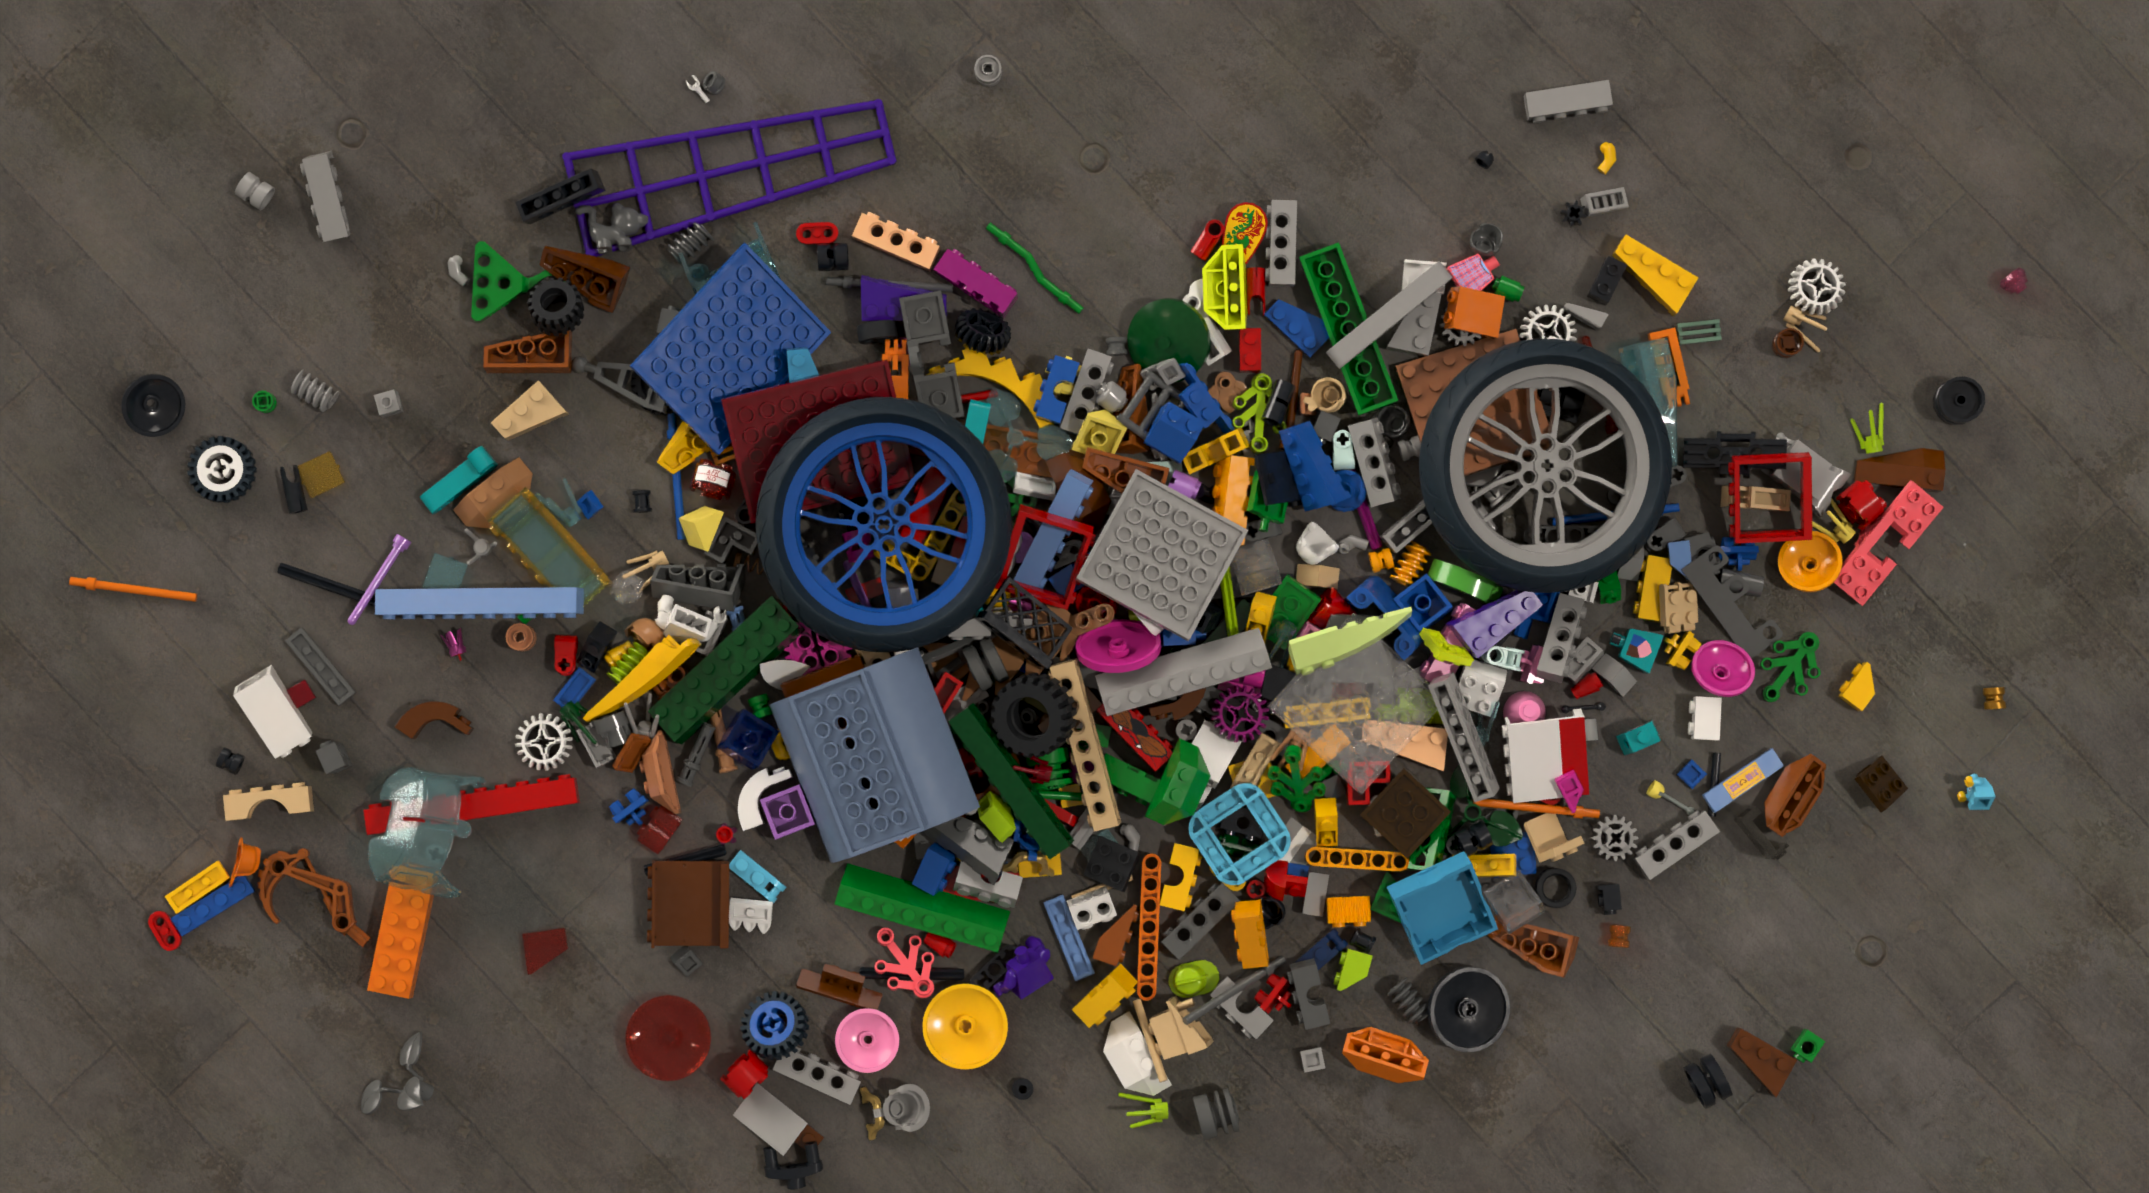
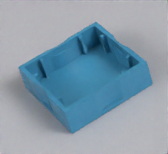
M1464 851L1387 886L1413 952L1421 965L1448 953L1461 944L1472 942L1498 930L1490 907L1482 895L1481 885L1473 865Z

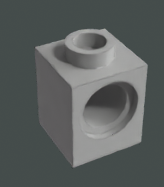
M393 389L374 395L378 413L381 417L385 418L404 412L398 391Z

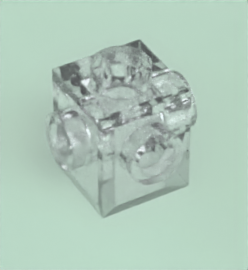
M621 571L619 576H616L610 585L612 589L609 594L613 595L614 600L622 605L634 603V601L637 602L642 594L641 588L645 582L636 575L623 579L622 576L629 571Z

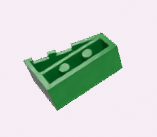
M1106 753L1104 756L1111 784L1118 787L1116 792L1126 797L1130 793L1136 796V802L1145 806L1151 803L1160 779Z

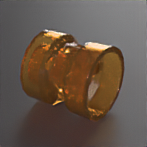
M1610 925L1611 938L1608 940V946L1629 948L1630 941L1628 940V935L1631 933V926Z

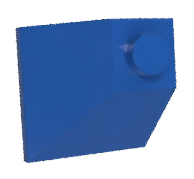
M1427 573L1393 598L1400 609L1412 608V615L1408 619L1418 632H1421L1422 628H1429L1451 613L1453 609L1452 604Z

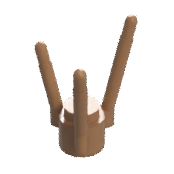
M1294 727L1272 754L1270 760L1273 761L1288 742L1290 745H1296L1300 748L1303 746L1299 762L1300 771H1302L1307 749L1311 742L1308 739L1309 734L1300 728ZM1284 755L1278 764L1280 769L1286 761Z

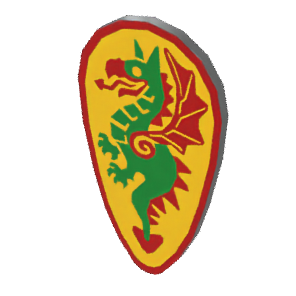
M1242 202L1231 208L1226 217L1222 245L1243 244L1245 264L1254 255L1266 233L1268 219L1264 210L1255 203Z

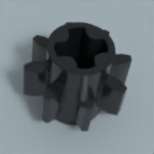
M1575 201L1574 205H1570L1567 202L1565 204L1567 210L1560 211L1561 214L1565 215L1562 222H1569L1570 228L1574 223L1581 226L1582 221L1580 218L1584 219L1587 217L1582 211L1585 206H1578V201ZM1571 211H1572V212H1575V211L1578 212V215H1577L1576 217H1575V216H1573V217H1570V216H1569V214L1571 213Z

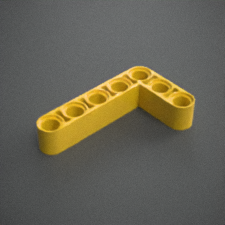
M958 489L952 494L935 526L945 527L954 531L958 527L962 516L966 513L965 503H960L957 499V495L960 492ZM949 510H954L957 513L956 521L952 522L947 519V512ZM931 531L924 545L926 547H933L937 552L943 553L952 535L947 534L945 540H940L936 536L937 531ZM890 540L883 542V544L889 547V552L894 550L895 543ZM900 547L901 553L907 557V567L911 573V578L917 581L928 578L939 557L929 558L926 552L922 550L916 556ZM873 550L875 556L880 559V552ZM896 555L886 557L887 564L904 573L902 566L897 562ZM917 565L925 567L926 573L924 576L916 574L915 568Z

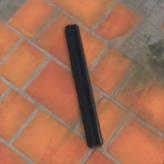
M280 563L278 567V574L356 601H360L365 591L284 563ZM375 595L372 596L368 605L375 606Z
M861 967L859 969V974L865 976V979L897 977L899 980H912L909 975L891 972L878 974L873 967ZM915 968V970L921 976L923 968ZM931 968L929 979L964 980L965 973L964 969Z

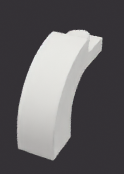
M765 768L747 781L738 800V817L743 831L765 824L759 808L760 797L769 786L793 778L790 769L778 768L773 770V775L770 776L768 769Z

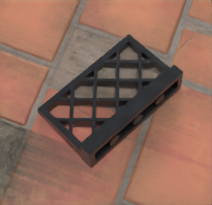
M1006 577L984 611H980L976 617L977 620L1039 669H1048L1050 667L1052 658L1073 629V627L1010 577ZM1010 584L1015 588L1016 597L1006 599L1005 589ZM1021 599H1029L1032 610L1022 612ZM1016 600L1018 612L1008 614L1007 601ZM1002 602L1004 615H996L991 611L996 603ZM1044 611L1047 614L1048 623L1038 624L1037 612ZM1032 613L1034 625L1024 627L1023 614ZM1018 615L1020 627L1013 628L1010 626L1009 616ZM1054 624H1060L1065 628L1061 636L1054 637ZM1048 625L1050 638L1040 639L1039 627ZM1034 628L1036 640L1029 641L1026 638L1025 629ZM1050 640L1051 650L1047 655L1042 651L1041 642Z

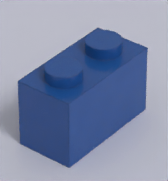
M937 843L932 844L924 855L912 885L932 896L936 895L939 891L943 892L948 883V880H946L948 873L951 874L956 866V862H954L956 854L946 850Z

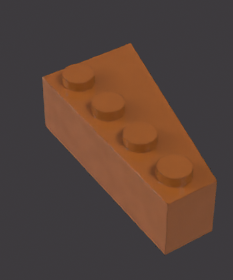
M569 330L566 335L559 333V336H554L553 333L549 336L543 332V334L526 336L514 341L510 340L485 346L483 367L486 373H571L572 332Z

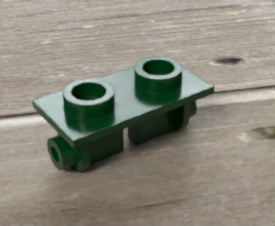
M1228 834L1219 836V841L1229 857L1242 858L1261 846V844H1257L1258 841L1255 842L1243 838L1242 845H1239V837Z

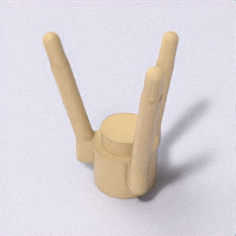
M1791 305L1783 319L1787 322L1786 327L1795 328L1798 331L1800 330L1795 327V324L1799 326L1802 321L1824 331L1827 330L1826 326L1805 317L1807 315L1826 320V316H1818L1817 313L1809 315V311L1802 312L1800 307L1795 308ZM1800 331L1804 341L1819 353L1820 349Z
M656 550L650 554L627 560V564L649 559V563L624 574L622 578L626 579L649 567L655 570L656 565L670 564L663 550L660 552ZM652 576L636 590V593H640L651 583Z

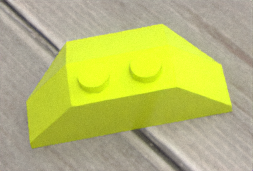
M1243 244L1221 245L1218 251L1202 268L1204 311L1224 330L1246 329L1247 291Z

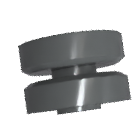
M990 637L981 640L979 643L983 653L981 656L973 645L963 649L968 668L982 691L993 687L990 673H993L996 681L999 683L1010 679Z

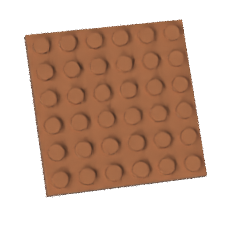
M1517 329L1501 333L1498 338H1484L1474 341V344L1468 343L1466 346L1461 345L1395 366L1420 442H1422V436L1430 413L1449 383L1465 367L1479 357L1499 347L1519 342L1520 338ZM1513 389L1503 394L1483 412L1485 416L1508 427L1528 444L1532 442L1533 439L1527 416L1526 389ZM1536 389L1534 391L1535 413L1541 434L1548 433L1549 424ZM1479 419L1470 433L1472 438L1496 450L1514 454L1518 448L1502 432ZM1545 438L1542 439L1540 447L1543 450H1547L1549 448V441ZM1467 443L1464 455V476L1512 461L1491 455ZM1525 450L1522 454V458L1531 456L1528 450Z

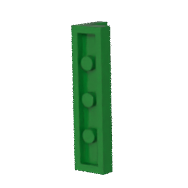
M1426 788L1431 794L1440 795L1439 801L1451 813L1430 834V843L1424 847L1420 845L1412 853L1408 864L1409 870L1422 871L1442 862L1456 800L1455 795L1449 790ZM1424 853L1426 856L1425 866L1415 865L1416 858Z

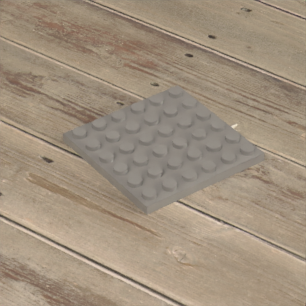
M1136 469L1075 580L1189 642L1248 530Z

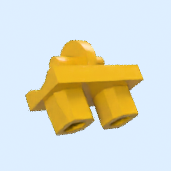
M1686 631L1678 644L1677 641L1680 638L1678 634L1675 633L1672 639L1665 637L1663 641L1667 644L1664 652L1670 654L1674 648L1665 664L1685 670L1691 660L1682 655L1684 650L1688 649L1695 653L1701 646V643L1693 637L1695 634Z

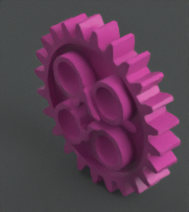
M800 622L805 631L784 649V651L790 652L785 659H791L792 661L806 664V657L813 656L816 658V666L810 667L803 674L805 675L845 660V658L852 657L850 653H847V650L853 648L842 646L830 640L824 641L816 633L818 645L824 647L821 650V655L825 666H822L818 651L813 650L816 643L812 630ZM808 636L811 640L810 646H802L800 644V637ZM828 650L836 652L837 659L835 661L827 659L826 652Z

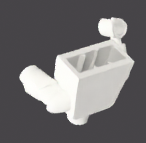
M662 595L658 602V616L655 619L657 626L664 630L663 635L665 637L670 635L679 643H683L689 638H695L699 642H706L719 627L718 623L726 621V610L719 614L720 607H715L713 610L714 619L712 620L677 604L672 609L674 598L669 595Z

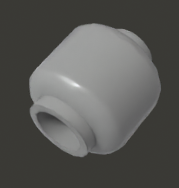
M1109 381L1106 384L1101 383L1095 392L1097 394V404L1110 413L1122 410L1128 400L1126 398V391L1113 381Z

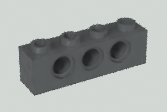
M1222 882L1219 885L1217 883L1212 885L1207 890L1209 895L1204 900L1200 897L1192 905L1194 908L1189 914L1185 912L1177 919L1179 924L1174 929L1169 927L1161 935L1164 938L1161 942L1178 960L1235 907V902H1240ZM1211 899H1218L1220 901V908L1217 911L1209 909L1208 903ZM1198 913L1203 914L1205 917V922L1201 926L1193 923V917ZM1182 928H1186L1190 932L1189 938L1184 941L1178 938V931Z

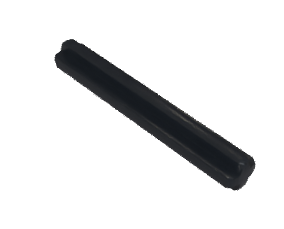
M718 845L662 861H707L725 856L727 852L724 845ZM652 863L644 865L646 876H648V866H652Z

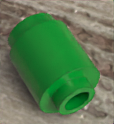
M1501 275L1500 279H1495L1492 290L1495 291L1494 294L1505 296V300L1519 302L1525 286L1520 285L1518 281Z

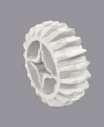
M1812 259L1811 263L1807 260L1804 261L1803 266L1798 265L1796 267L1797 271L1791 273L1793 278L1788 281L1792 285L1788 288V292L1794 293L1790 299H1797L1795 307L1801 304L1803 306L1802 312H1805L1808 308L1809 315H1813L1815 310L1818 316L1822 315L1823 311L1828 314L1831 309L1838 307L1837 303L1842 302L1841 296L1845 294V291L1841 289L1845 286V282L1839 281L1843 278V275L1836 274L1839 270L1837 267L1831 269L1832 262L1824 265V259H1821L1819 263H1817L1816 259ZM1816 272L1813 279L1802 280L1804 274ZM1824 276L1828 278L1831 284L1825 281ZM1803 290L1808 292L1809 298L1804 294ZM1831 294L1829 300L1817 302L1820 295Z
M1544 305V312H1542L1539 306L1536 307L1537 314L1530 311L1528 314L1531 319L1528 317L1523 319L1528 325L1520 326V329L1526 331V333H1520L1519 337L1526 338L1527 340L1533 339L1531 334L1532 328L1540 335V339H1544L1545 333H1543V330L1547 331L1553 325L1551 329L1553 336H1549L1546 339L1576 341V337L1570 336L1577 332V329H1570L1575 324V321L1568 323L1567 319L1571 315L1567 314L1563 317L1564 309L1561 308L1557 313L1556 305L1552 306L1551 311H1549L1548 305ZM1542 317L1553 318L1549 325L1535 322ZM1558 322H1560L1564 328V339L1561 338V335L1557 333L1556 327L1558 325Z
M540 713L538 721L535 716H531L532 724L525 720L524 724L527 728H518L519 731L523 732V735H516L517 739H522L521 743L515 744V747H522V750L518 751L517 754L523 755L525 753L526 756L522 758V761L526 762L530 759L529 767H533L537 763L536 770H541L542 764H544V769L548 771L550 763L553 768H557V760L561 764L565 762L561 758L562 755L565 757L570 756L569 753L565 752V749L573 748L571 745H566L567 741H573V737H566V734H569L571 730L566 729L563 731L566 723L562 722L558 725L559 717H555L551 721L552 714H548L546 720H544V715ZM546 724L554 727L560 737H550ZM539 726L537 738L528 741L530 732ZM543 736L545 739L554 740V742L546 744L547 747L545 748L543 745L534 744L542 740L541 737ZM561 743L558 752L552 758H549L550 748L555 744ZM528 747H538L543 760L534 757Z

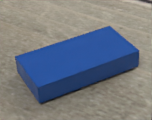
M578 667L553 701L561 707L570 700L574 704L577 701L580 702L596 679L581 667Z

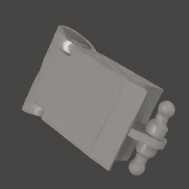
M1778 433L1776 439L1787 440V453L1809 452L1811 455L1812 512L1821 517L1831 503L1833 492L1841 489L1851 474L1832 466V464L1801 441L1791 440L1783 433ZM1786 462V469H1761L1763 473L1785 489L1791 490L1792 494L1801 499L1800 462Z

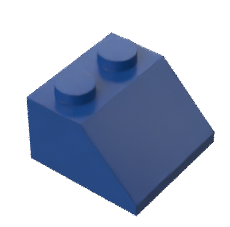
M1168 402L1160 408L1143 443L1180 464L1196 442L1205 422Z

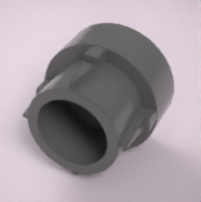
M625 707L592 720L597 734H601L602 738H604L607 748L626 743L631 734Z

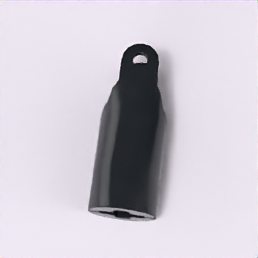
M297 465L293 466L294 483L287 479L284 467H280L289 514L308 510Z

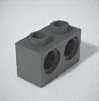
M329 740L320 744L321 749L316 750V754L326 774L334 775L353 766L343 743Z

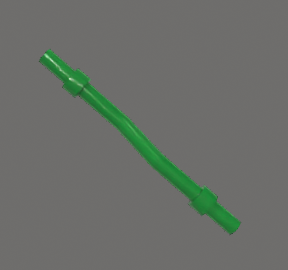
M991 222L988 224L986 230L997 237L998 242L1004 246L1007 245L1026 260L1040 285L1055 295L1061 304L1069 306L1078 314L1081 313L1084 307L1071 298L1072 295L1067 291L1063 292L1044 277L1029 251L1011 238L1012 236L1006 231H1001Z

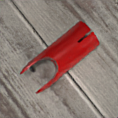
M1247 268L1248 316H1250V300L1254 297L1261 300L1262 315L1264 316L1266 309L1265 268Z

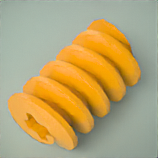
M1410 541L1413 546L1406 545L1405 547L1409 553L1403 552L1401 554L1405 560H1398L1397 562L1401 568L1395 567L1393 569L1397 575H1390L1389 577L1407 588L1408 585L1414 583L1412 578L1420 577L1416 570H1424L1420 565V562H1428L1424 555L1431 556L1429 550L1413 541Z

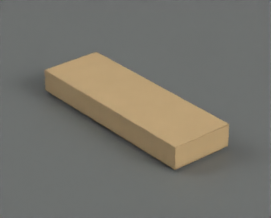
M1262 732L1230 788L1240 783L1256 785L1280 742Z

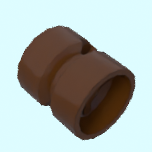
M1795 328L1782 330L1772 341L1774 353L1781 358L1793 357L1804 346L1803 335Z

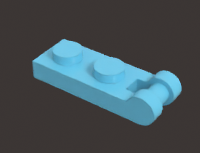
M742 850L738 852L729 864V869L761 893L766 899L773 902V904L777 900V895L787 888ZM769 882L774 885L770 892L765 889Z

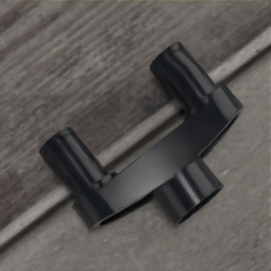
M817 1141L804 1144L807 1157L806 1163L780 1165L778 1164L776 1150L771 1146L765 1147L763 1149L766 1164L764 1167L765 1177L786 1180L787 1189L790 1190L805 1187L806 1176L823 1170Z

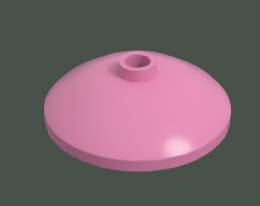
M871 1008L859 1009L847 1015L840 1023L835 1036L836 1050L841 1060L851 1069L863 1073L876 1072L889 1065L896 1056L899 1048V1033L895 1023L885 1013ZM871 1036L872 1042L866 1043L864 1037Z

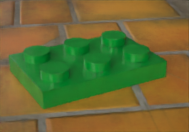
M1288 574L1272 594L1277 596L1267 635L1270 641L1283 650H1286L1289 640L1296 636L1322 599Z

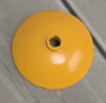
M1812 531V540L1786 541L1782 545L1778 555L1779 572L1784 581L1796 590L1803 592L1821 591L1833 584L1838 578L1842 569V553L1837 543L1831 537L1818 531ZM1813 564L1814 568L1809 569L1807 568V565Z

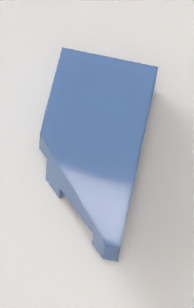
M1689 540L1667 543L1670 565L1674 570H1677L1686 577L1681 569L1692 562Z

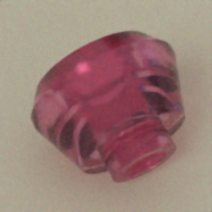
M2019 267L2000 281V287L2010 294L2015 292L2018 295L2027 288L2025 283L2028 282L2025 270Z

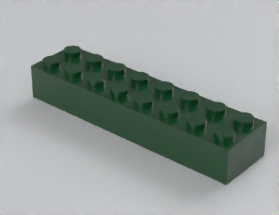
M771 596L651 707L648 712L654 719L658 714L660 716L658 724L675 743L682 745L703 726L704 722H707L760 673L761 663L774 660L805 629L779 599Z

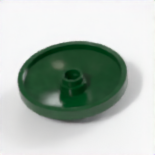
M1174 298L1158 299L1143 306L1133 317L1127 335L1130 355L1135 364L1141 365V370L1156 363L1175 358L1178 364L1188 363L1192 365L1197 373L1206 362L1210 351V333L1202 315L1190 304Z

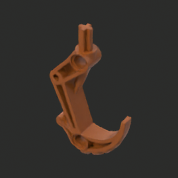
M302 848L297 854L292 855L286 851H278V853L272 854L269 858L263 860L265 867L263 870L259 869L258 877H260V882H257V888L260 889L258 894L260 900H262L263 907L272 921L276 924L281 922L273 909L272 897L277 884L288 875L320 888L324 896L323 901L332 916L333 928L336 931L341 932L344 936L348 934L361 947H364L369 942L371 937L356 925L357 921L354 916L350 883L317 873L308 858L310 856L308 849ZM304 859L310 870L297 867V864ZM278 861H282L285 866L281 873L275 869ZM326 891L332 893L333 899L331 896H328ZM342 916L348 919V926L346 928H342L339 925V919Z

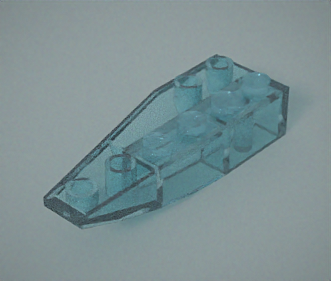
M1666 337L1619 348L1622 365L1631 371L1645 386L1661 412L1670 441L1672 467L1677 466L1676 375L1668 339Z

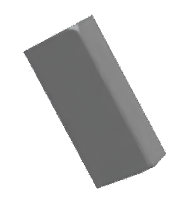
M1308 872V883L1302 914L1323 917L1329 875Z

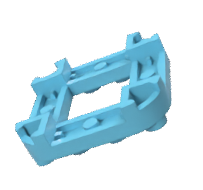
M1252 783L1235 785L1197 810L1189 822V835L1216 877L1228 885L1243 884L1280 858H1283L1291 844L1290 833L1264 792ZM1246 805L1269 840L1233 863L1211 827Z

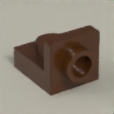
M807 1124L794 1142L805 1150V1143L817 1141V1145H819L824 1136Z

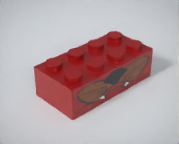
M1103 704L1096 710L1154 772L1171 757L1173 753L1171 750L1174 747L1166 739L1161 741L1156 736L1159 732L1151 724L1147 726L1142 721L1144 716L1136 708L1133 711L1128 710L1111 716H1106Z

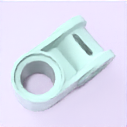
M1339 430L1334 433L1332 438L1333 470L1355 469L1351 435L1346 430ZM1340 433H1343L1344 437H1348V441L1344 442L1343 446L1341 442L1336 440L1340 437Z
M1494 645L1481 657L1488 664L1521 671L1520 662L1525 650ZM1495 649L1497 657L1491 660L1490 652Z

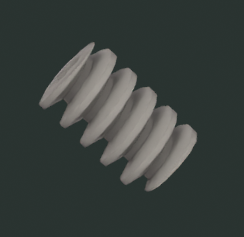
M304 369L301 370L293 381L291 393L294 395L298 393L300 399L305 398V402H312V406L315 408L319 407L321 412L330 409L340 392L337 391L331 394L333 387L330 386L325 390V382L318 386L317 377L310 381L311 374L308 373L304 377Z

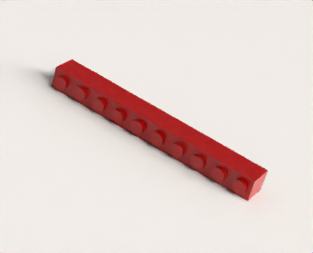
M570 774L558 776V780L550 781L549 777L537 779L535 784H529V781L516 782L515 787L509 788L507 784L495 785V790L487 791L486 787L475 788L474 793L466 794L465 790L453 792V796L445 797L444 793L432 795L431 800H424V797L411 798V803L403 804V800L391 801L390 806L382 807V803L371 804L369 809L363 811L367 835L576 804L580 803L577 778H571Z

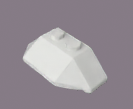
M1130 1011L1111 1021L1103 1052L1124 1088L1154 1096L1170 1087L1172 1084L1169 1079L1161 1083L1159 1082L1145 1037Z

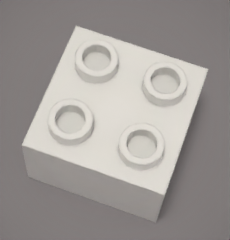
M1475 659L1471 666H1463L1458 684L1469 710L1489 717L1493 716L1506 681L1507 670Z

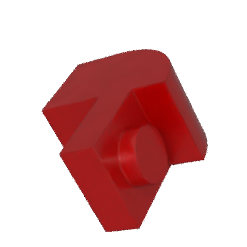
M1277 860L1265 868L1264 888L1270 896L1280 901H1283L1284 895L1305 897L1308 877L1287 875L1288 861Z

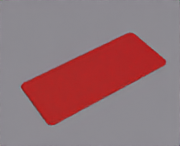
M880 577L861 584L868 599L884 594ZM853 587L845 590L849 601L853 603L860 602Z

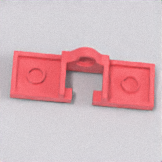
M1910 480L1886 511L1865 529L1860 530L1858 540L1854 544L1856 547L1842 563L1841 572L1834 584L1863 606L1897 565L1889 557L1881 561L1873 555L1870 550L1891 526L1903 536L1899 542L1910 549L1944 507Z

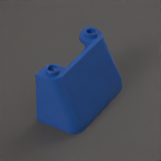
M1370 576L1345 598L1351 607L1355 606L1359 609L1367 608L1374 602L1384 614L1400 610L1393 600L1397 595L1378 576ZM1409 619L1397 627L1401 634L1394 639V650L1396 652L1393 655L1400 663L1408 658L1424 642L1419 635L1420 632L1417 631Z

